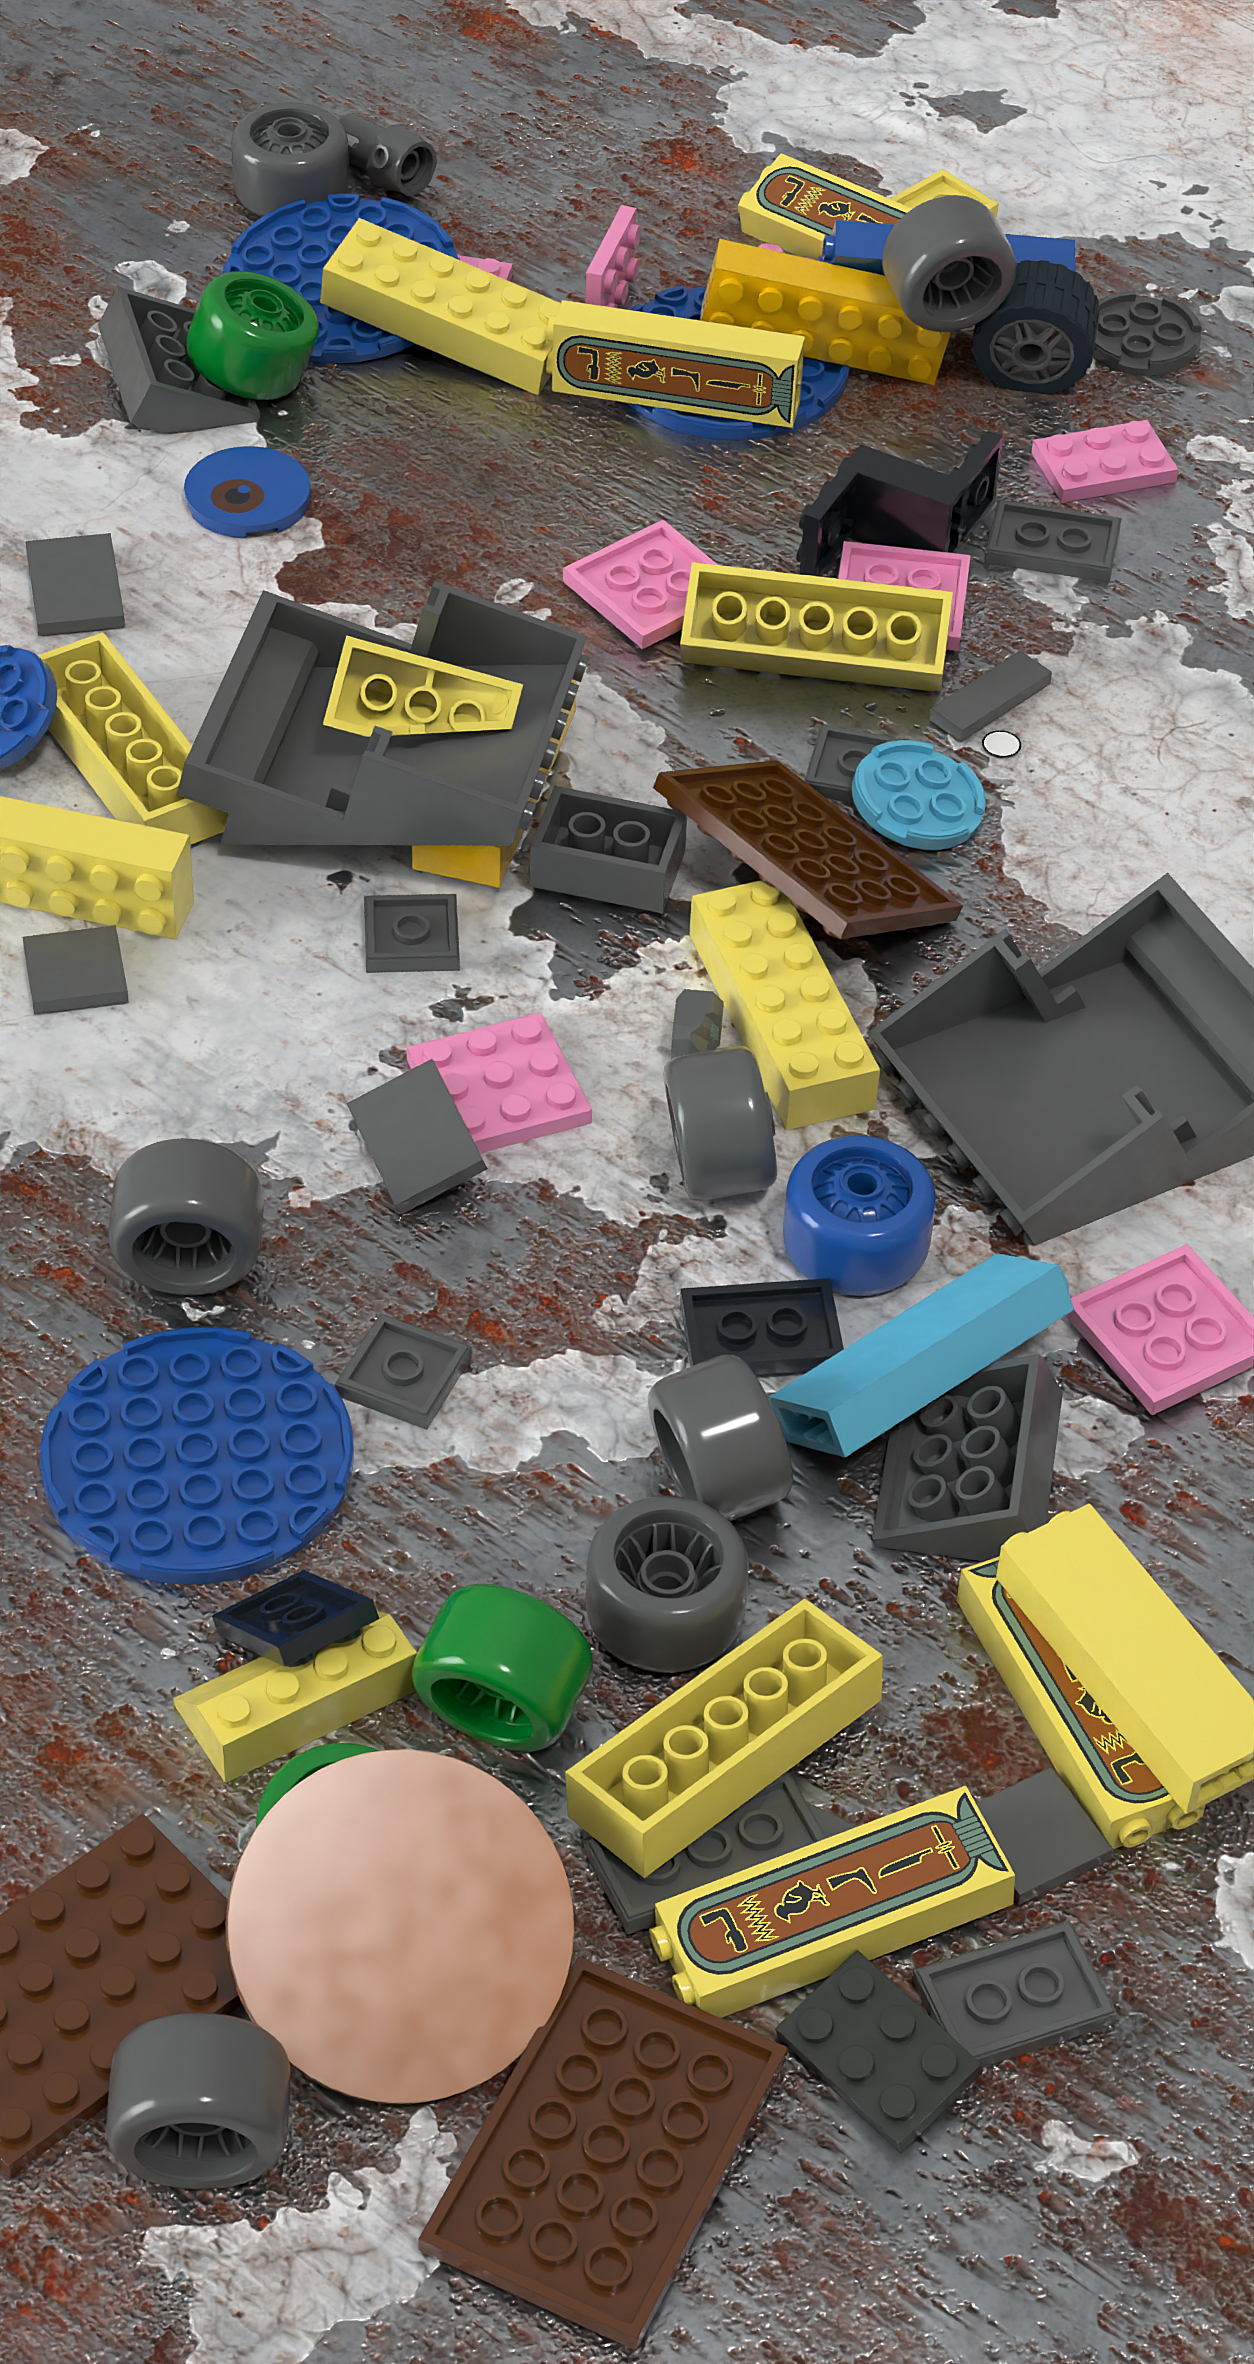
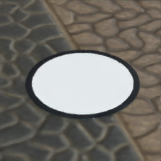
M998 730L986 734L982 739V746L990 755L1006 758L1014 756L1020 751L1021 741L1011 732Z

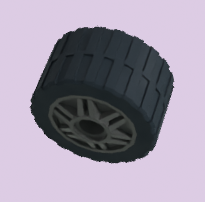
M1025 260L1017 263L1015 282L1008 297L995 312L974 325L971 349L977 367L982 370L983 375L988 380H992L1003 389L1050 395L1074 386L1077 381L1086 375V371L1090 368L1093 360L1099 317V301L1093 292V287L1083 279L1082 275L1059 263L1054 264L1045 260Z

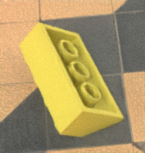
M377 1611L380 1619L363 1627L364 1631L360 1636L343 1643L333 1642L317 1650L316 1657L306 1664L296 1667H284L262 1656L173 1698L174 1706L225 1783L416 1692L412 1680V1668L417 1652L390 1614Z

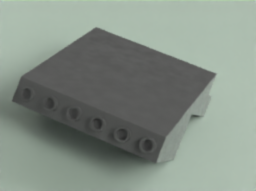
M434 581L427 604L425 603L412 644L263 590L184 763L177 795L229 813L220 845L512 846L517 829L521 828L527 831L536 804L528 801L529 797L538 800L547 774L539 771L541 767L549 770L558 744L551 742L550 739L554 738L560 741L569 714L561 712V709L571 711L579 685L571 682L572 680L581 682L590 658L582 654L588 636ZM346 636L523 684L512 729L391 736L392 731L374 726L371 737H366L323 725Z
M1166 873L1039 970L1036 969L1031 958L1026 953L1021 954L1011 935L1006 929H1003L867 1032L877 1046L872 1055L887 1076L896 1071L902 1079L896 1084L897 1088L912 1107L918 1103L924 1106L927 1112L921 1115V1117L938 1139L944 1134L948 1136L952 1144L946 1147V1149L963 1171L972 1166L978 1174L972 1181L989 1203L997 1198L1005 1207L998 1212L1005 1224L1015 1236L1024 1231L1035 1246L1254 1156V968L1169 873Z

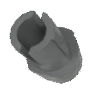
M354 113L346 114L339 119L346 133L359 140V143H354L352 146L348 144L349 165L366 173L372 184L379 188L412 196L422 192L431 182L437 165L436 152L433 146L401 124L390 125L384 128Z

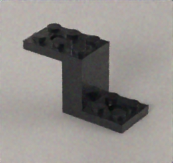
M987 431L977 445H971L963 464L959 468L954 467L950 475L860 444L850 458L843 459L835 477L823 484L819 496L812 505L807 504L802 511L799 528L803 529V535L796 556L797 562H800L799 574L822 577L842 552L844 541L850 542L851 539L865 544L957 553L996 501L1003 436Z

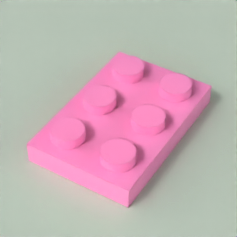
M620 206L586 272V304L617 308L619 304L624 305L629 283L636 281L640 268V259L635 258V249H637L641 237V226L636 225L637 208Z
M1148 420L1131 421L1125 424L1034 439L1031 453L1061 503L1177 482L1179 469Z

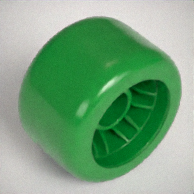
M228 272L215 277L205 287L187 332V353L198 372L220 389L252 400L278 399L291 393L300 383L317 343L319 323L308 301L285 283L255 272Z
M484 1583L471 1584L455 1590L443 1602L415 1657L412 1668V1680L424 1704L435 1715L456 1730L495 1747L518 1752H532L551 1746L566 1729L590 1678L593 1668V1655L587 1639L579 1628L552 1606L531 1595L509 1587Z

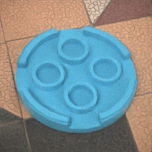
M898 740L880 744L872 748L871 753L860 762L852 780V797L857 810L865 821L885 837L912 848L940 850L957 846L968 840L976 832L986 807L983 786L973 770L965 762L958 764L951 758L934 751V745L929 743Z

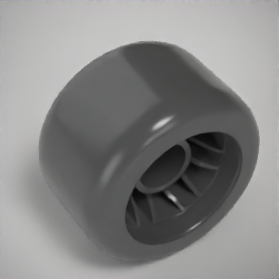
M276 103L250 112L237 124L231 142L233 185L236 196L241 204L255 215L263 217L282 206L303 199L306 204H310L316 201L328 200L327 195L347 194L349 187L348 137L341 122L331 113L322 108L304 103Z
M949 195L938 197L910 210L890 231L882 253V266L885 277L902 310L913 323L923 329L934 332L958 331L986 319L1008 297L1016 278V257L998 221L987 206L967 196Z
M738 1045L681 1055L669 1060L664 1066V1084L677 1158L688 1197L697 1201H709L757 1192L772 1186L777 1180V1160L773 1136H775V1125L769 1095L764 1090L759 1065L754 1052L748 1047Z
M178 1138L159 1141L139 1149L122 1164L113 1185L108 1236L110 1250L116 1263L127 1275L142 1285L170 1294L202 1295L217 1292L234 1285L251 1271L260 1253L264 1212L262 1182L254 1167L244 1157L214 1142L201 1139Z
M733 1354L716 1356L664 1377L651 1387L648 1394V1406L653 1430L665 1464L681 1497L704 1503L720 1512L731 1522L772 1505L789 1494L793 1486V1471L782 1429L760 1381L742 1358Z
M655 1496L640 1499L623 1506L610 1515L599 1527L591 1541L588 1552L585 1601L588 1620L594 1634L602 1645L615 1657L631 1666L647 1671L661 1673L683 1672L711 1662L732 1644L742 1627L746 1612L749 1560L745 1544L736 1528L725 1516L712 1507L693 1499L678 1496Z
M172 2014L139 2025L121 2040L114 2052L111 2063L106 2136L113 2156L131 2173L145 2180L176 2188H226L260 2177L278 2162L285 2149L288 2136L291 2073L290 2062L285 2049L273 2035L262 2027L240 2018L222 2014Z

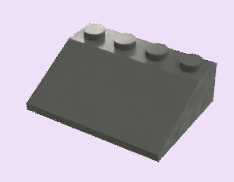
M118 286L98 323V327L131 424L143 430L153 429L164 433H174L258 422L261 415L255 400L239 397L220 389L200 374L191 362L187 353L186 337L196 309Z
M1040 1354L992 1362L890 1428L872 1538L876 1547L987 1561L999 1557L1001 1546L1015 1534L1020 1532L1029 1533L1046 1524L1063 1392Z

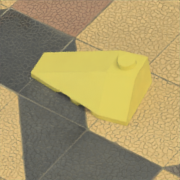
M346 636L323 725L366 737H371L374 726L392 731L391 736L512 729L523 684Z

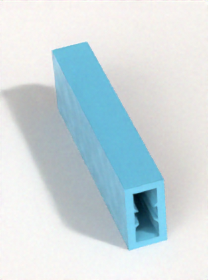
M996 1253L769 1396V1399L779 1421L785 1441L847 1457L1072 1312L1074 1307L1068 1292L1069 1284L1060 1266Z

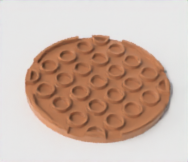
M401 1749L363 1753L335 1762L302 1780L266 1813L253 1831L241 1853L228 1895L226 1946L229 1952L236 1990L252 2022L268 2031L282 2044L288 2056L290 2066L308 2079L347 2097L374 2103L417 2104L446 2098L471 2089L504 2070L525 2051L537 2028L545 2026L565 1985L573 1951L574 1913L570 1886L561 1858L542 1823L511 1789L493 1776L453 1757L427 1751Z

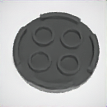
M1135 291L1115 293L1098 300L1099 317L1093 358L1103 365L1128 374L1162 375L1187 366L1197 356L1201 343V324L1195 314L1182 303L1167 296H1164L1162 300L1137 297Z

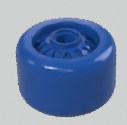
M861 1135L843 1136L827 1140L810 1149L794 1166L786 1189L783 1239L788 1256L794 1266L807 1279L830 1278L832 1291L845 1295H876L891 1291L906 1283L924 1264L931 1245L936 1195L930 1174L914 1154L902 1146L882 1138Z

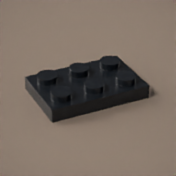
M830 1278L680 1289V1306L690 1367L716 1356L733 1354L742 1358L755 1375L810 1371L844 1350Z
M305 1570L212 1615L218 1635L284 1667H296L306 1664L316 1657L317 1650L333 1642L343 1643L353 1640L363 1633V1627L380 1619L373 1599Z

